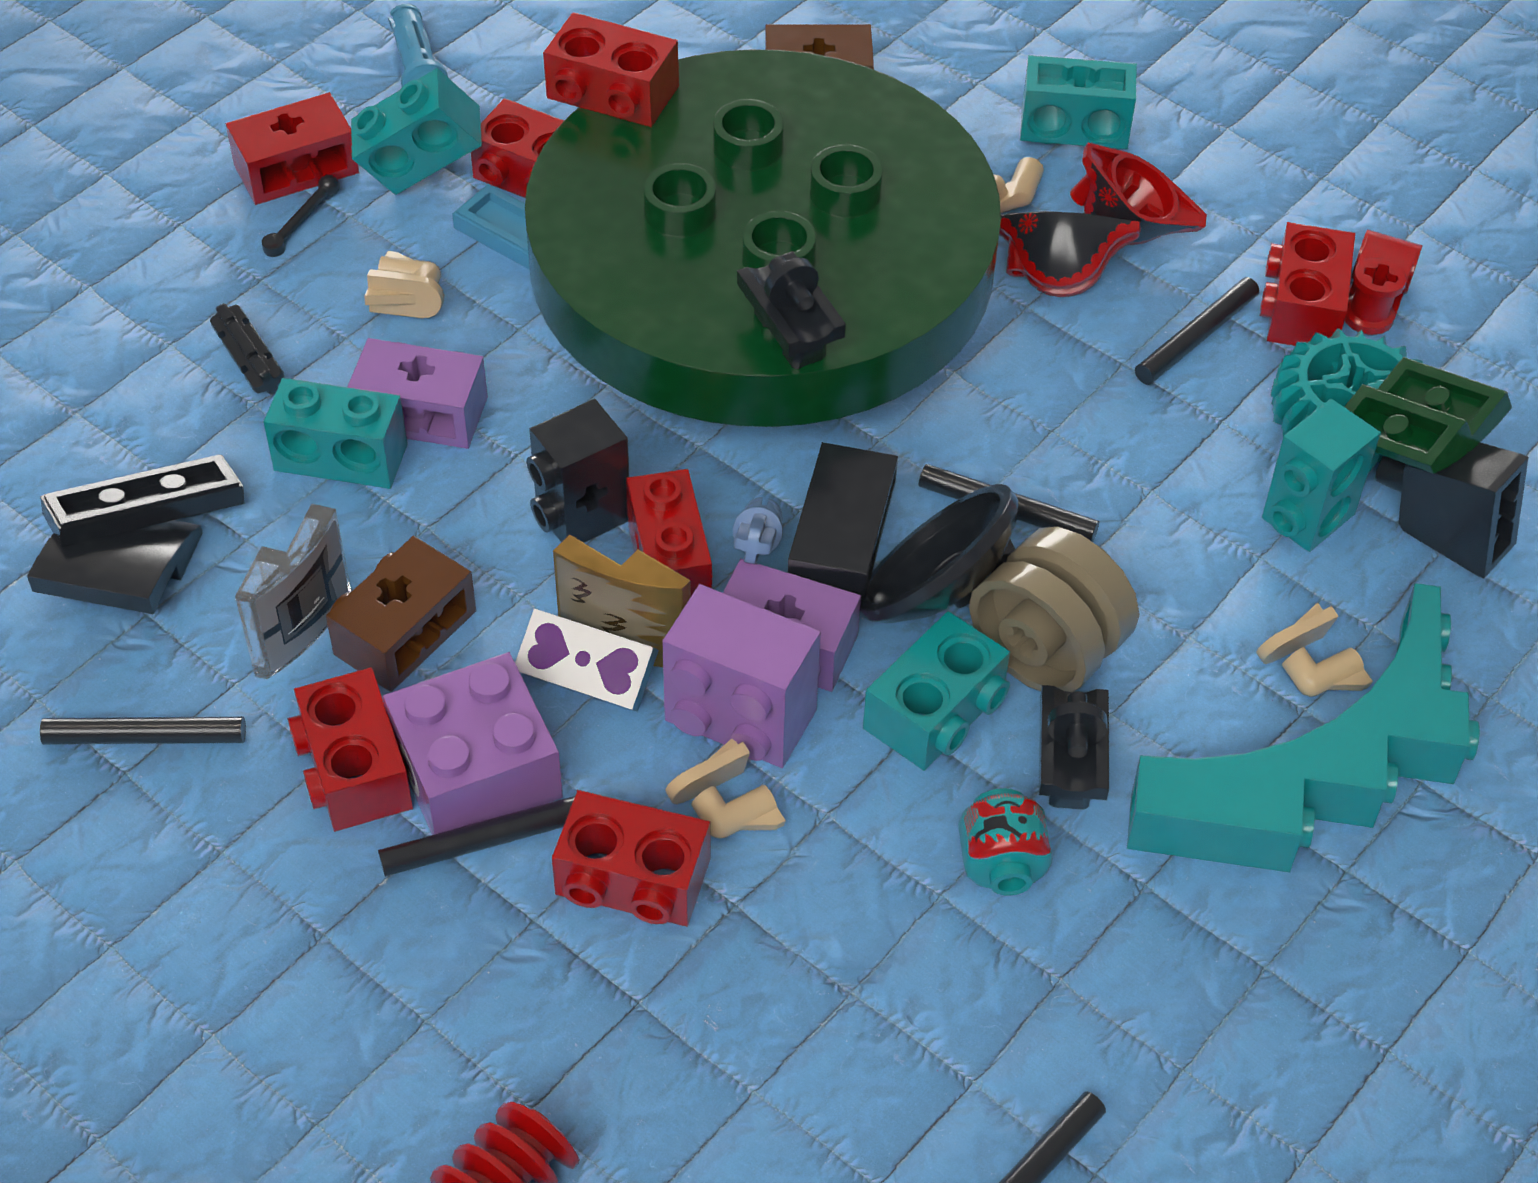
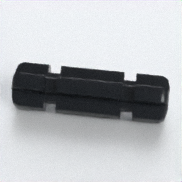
M225 303L220 304L216 307L217 313L210 319L212 328L222 340L223 345L240 371L244 374L252 390L258 394L265 391L270 395L275 393L278 389L277 385L284 378L283 370L273 358L268 347L250 323L242 308L236 304L229 307Z

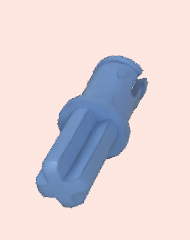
M763 497L755 498L736 517L733 525L734 549L745 552L744 562L756 564L759 555H770V552L781 541L783 536L782 511L780 506L772 499L768 500L767 505H762Z

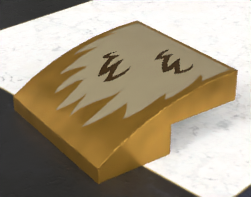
M569 535L553 550L558 616L654 647L659 651L653 666L663 667V639L691 598L690 580L639 549L620 565Z

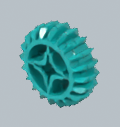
M1338 328L1330 338L1315 332L1308 343L1297 342L1290 355H1285L1283 362L1279 364L1276 378L1273 382L1271 389L1273 422L1282 425L1281 428L1284 436L1329 399H1333L1345 407L1362 384L1378 389L1403 357L1407 358L1406 346L1391 348L1386 345L1385 336L1377 341L1365 338L1361 329L1355 337L1346 336ZM1411 359V360H1414V361L1423 363L1422 360ZM1374 453L1369 472L1377 462H1380L1384 455Z

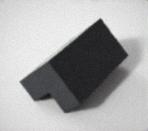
M822 442L789 554L788 573L861 595L862 599L866 598L896 483L898 456Z

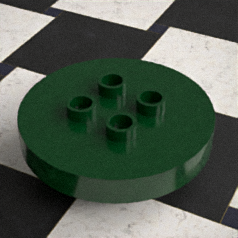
M749 49L721 51L678 59L679 87L652 127L579 107L554 131L542 148L531 172L525 200L530 279L536 303L552 333L578 363L616 390L649 406L683 417L736 426L780 427L806 425L843 418L892 401L930 379L963 349L975 333L986 312L993 288L1001 222L1000 197L995 177L987 159L973 137L939 104L915 88L866 66L838 58L786 50ZM791 251L797 257L807 259L812 263L818 272L819 288L846 323L845 338L826 344V357L823 360L799 369L792 368L782 354L783 349L770 330L763 327L754 314L753 306L737 285V270L746 267L755 269L766 267L773 258Z

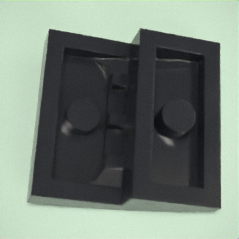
M174 520L64 547L60 546L53 533L37 556L27 578L32 592L154 614L169 580L182 579L203 534L201 525Z

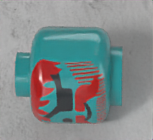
M993 789L980 794L975 798L973 804L962 813L958 829L963 863L967 877L981 887L990 888L999 895L1011 896L1027 891L1033 883L1047 873L1053 858L1045 812L1035 800L1024 796L1021 792L1014 789Z

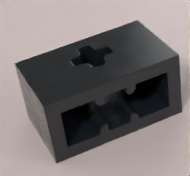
M595 398L529 428L532 456L527 458L526 463L535 488V498L530 500V506L535 520L544 532L553 531L561 542L571 535L585 543L628 522L626 478L629 477L628 437Z

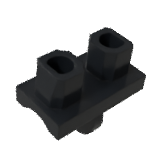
M791 251L773 258L766 267L757 269L746 267L737 270V285L753 306L754 314L763 327L770 330L783 349L782 354L792 368L799 369L823 360L826 357V344L845 338L846 323L819 288L818 272L812 263L807 259L797 257Z
M1042 685L1040 695L1039 795L1049 796V805L1052 807L1083 810L1089 807L1090 799L1107 800L1109 793V690L1095 689L1088 692H1068L1055 686Z

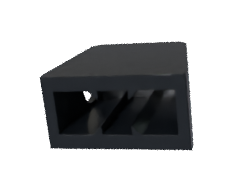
M1480 442L1460 460L1434 474L1383 456L1377 467L1375 479L1377 482L1401 492L1398 524L1404 532L1484 579L1517 542L1529 457Z

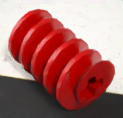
M511 1101L503 1103L498 1108L495 1115L497 1124L491 1122L484 1123L476 1129L474 1134L475 1145L462 1144L454 1150L452 1156L454 1167L448 1165L438 1166L432 1171L430 1181L431 1183H530L534 1180L537 1183H558V1179L549 1163L555 1159L567 1168L574 1169L579 1164L580 1159L563 1133L544 1115L534 1109H529L524 1105Z

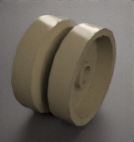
M1060 527L1039 528L1026 538L1007 557V562L996 568L972 591L969 604L973 627L1010 651L1007 672L1026 686L1041 691L1042 685L1055 686L1068 692H1074L1080 688L1101 667L1102 660L1115 652L1135 631L1140 616L1136 593L1124 571L1102 548L1083 535Z

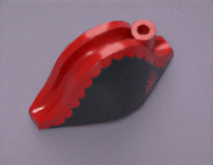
M1089 142L1084 147L1082 163L1087 174L1071 189V198L1078 205L1084 206L1085 214L1140 222V236L1127 245L1144 244L1173 233L1197 232L1206 227L1207 214L1163 172L1149 162L1132 153Z
M1040 211L1001 214L999 236L1009 243L1006 273L1014 277L1025 276L1033 287L1049 296L1071 297L1081 294L1100 279L1109 260L1117 251L1138 239L1141 225L1138 221L1074 212Z

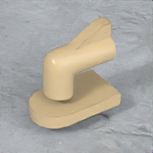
M387 251L386 255L381 256L379 260L378 270L370 269L367 274L368 290L364 295L365 305H369V312L430 318L438 313L444 301L443 289L438 284L441 277L440 268L430 261L413 260L398 252Z
M1318 602L1295 624L1270 637L1256 651L1264 664L1272 663L1291 654L1282 663V666L1298 690L1303 695L1309 697L1317 696L1327 690L1362 691L1373 682L1364 669L1361 656L1353 648H1347L1317 664L1305 649V646L1323 638L1339 617L1332 606L1323 610Z
M730 739L708 760L678 775L665 789L673 804L684 803L695 798L691 806L699 819L711 821V836L715 838H726L741 830H777L784 826L786 822L777 807L771 791L765 785H761L728 803H725L716 786L744 773L750 754L744 742L737 744L735 740Z

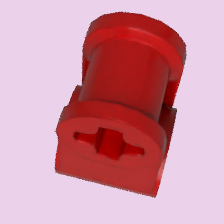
M1367 229L1351 276L1353 283L1349 291L1348 309L1345 323L1357 332L1362 329L1363 333L1368 335H1377L1389 331L1394 323L1403 294L1408 292L1423 245Z

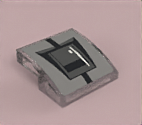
M311 504L287 552L261 546L235 595L255 677L268 679L301 656L328 628L326 614L330 612L336 600L344 593L351 592L337 511L334 508Z

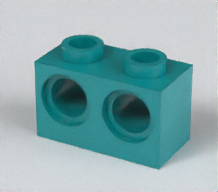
M1028 55L1022 101L1020 141L1086 146L1089 142L1109 148L1128 149L1136 103L1137 64Z
M436 68L417 80L409 81L396 93L374 106L364 108L357 116L351 119L352 160L393 194L397 195L482 146L480 106L441 70Z
M282 378L263 421L274 471L391 489L408 445L400 395Z
M1329 399L1283 436L1262 519L1271 524L1278 533L1289 537L1302 548L1311 552L1355 515L1381 432L1333 399Z
M947 611L866 689L863 729L925 771L942 753L949 756L960 747L968 734L970 725L983 712L990 715L1001 705L1010 688V682L1006 680L1010 651Z

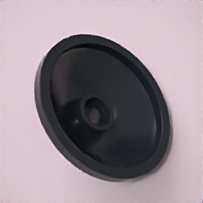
M990 485L958 499L925 521L902 540L873 570L866 598H861L859 609L869 621L895 623L926 618L945 610L953 604L957 608L970 604L972 591L994 570L1004 555L1017 521L1018 498L1007 485Z

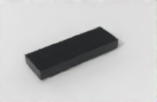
M219 454L47 493L40 496L42 514L60 546L64 547L99 537L244 504V488L223 455Z

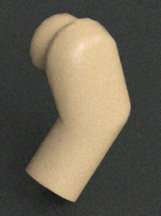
M1031 157L1021 159L1017 164L1011 181L1005 183L1001 176L993 174L1000 197L1001 213L1027 206L1033 201L1044 171L1040 161Z

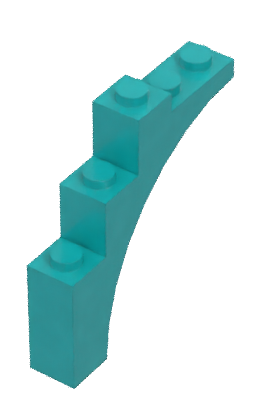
M1414 584L1401 621L1395 658L1371 690L1337 718L1294 740L1243 754L1195 759L1140 755L1131 792L1127 849L1290 873L1298 848H1309L1311 845L1315 820L1373 828L1382 803L1392 804L1395 799L1398 777L1454 784L1464 759L1473 760L1476 756L1480 727L1478 721L1469 720V693L1450 690L1452 668L1449 664H1442V652L1446 651L1450 638L1451 615L1441 613V586Z

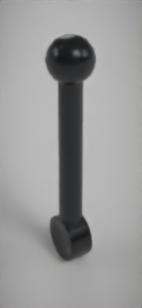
M328 174L322 176L318 181V189L277 233H270L263 237L262 248L267 256L277 257L282 255L286 249L285 240L326 196H333L339 191L340 183L335 176Z

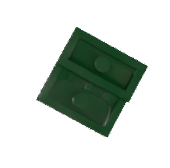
M1403 357L1378 389L1362 384L1345 405V408L1381 432L1375 450L1376 453L1434 474L1457 462L1473 450L1512 409V405L1507 391Z

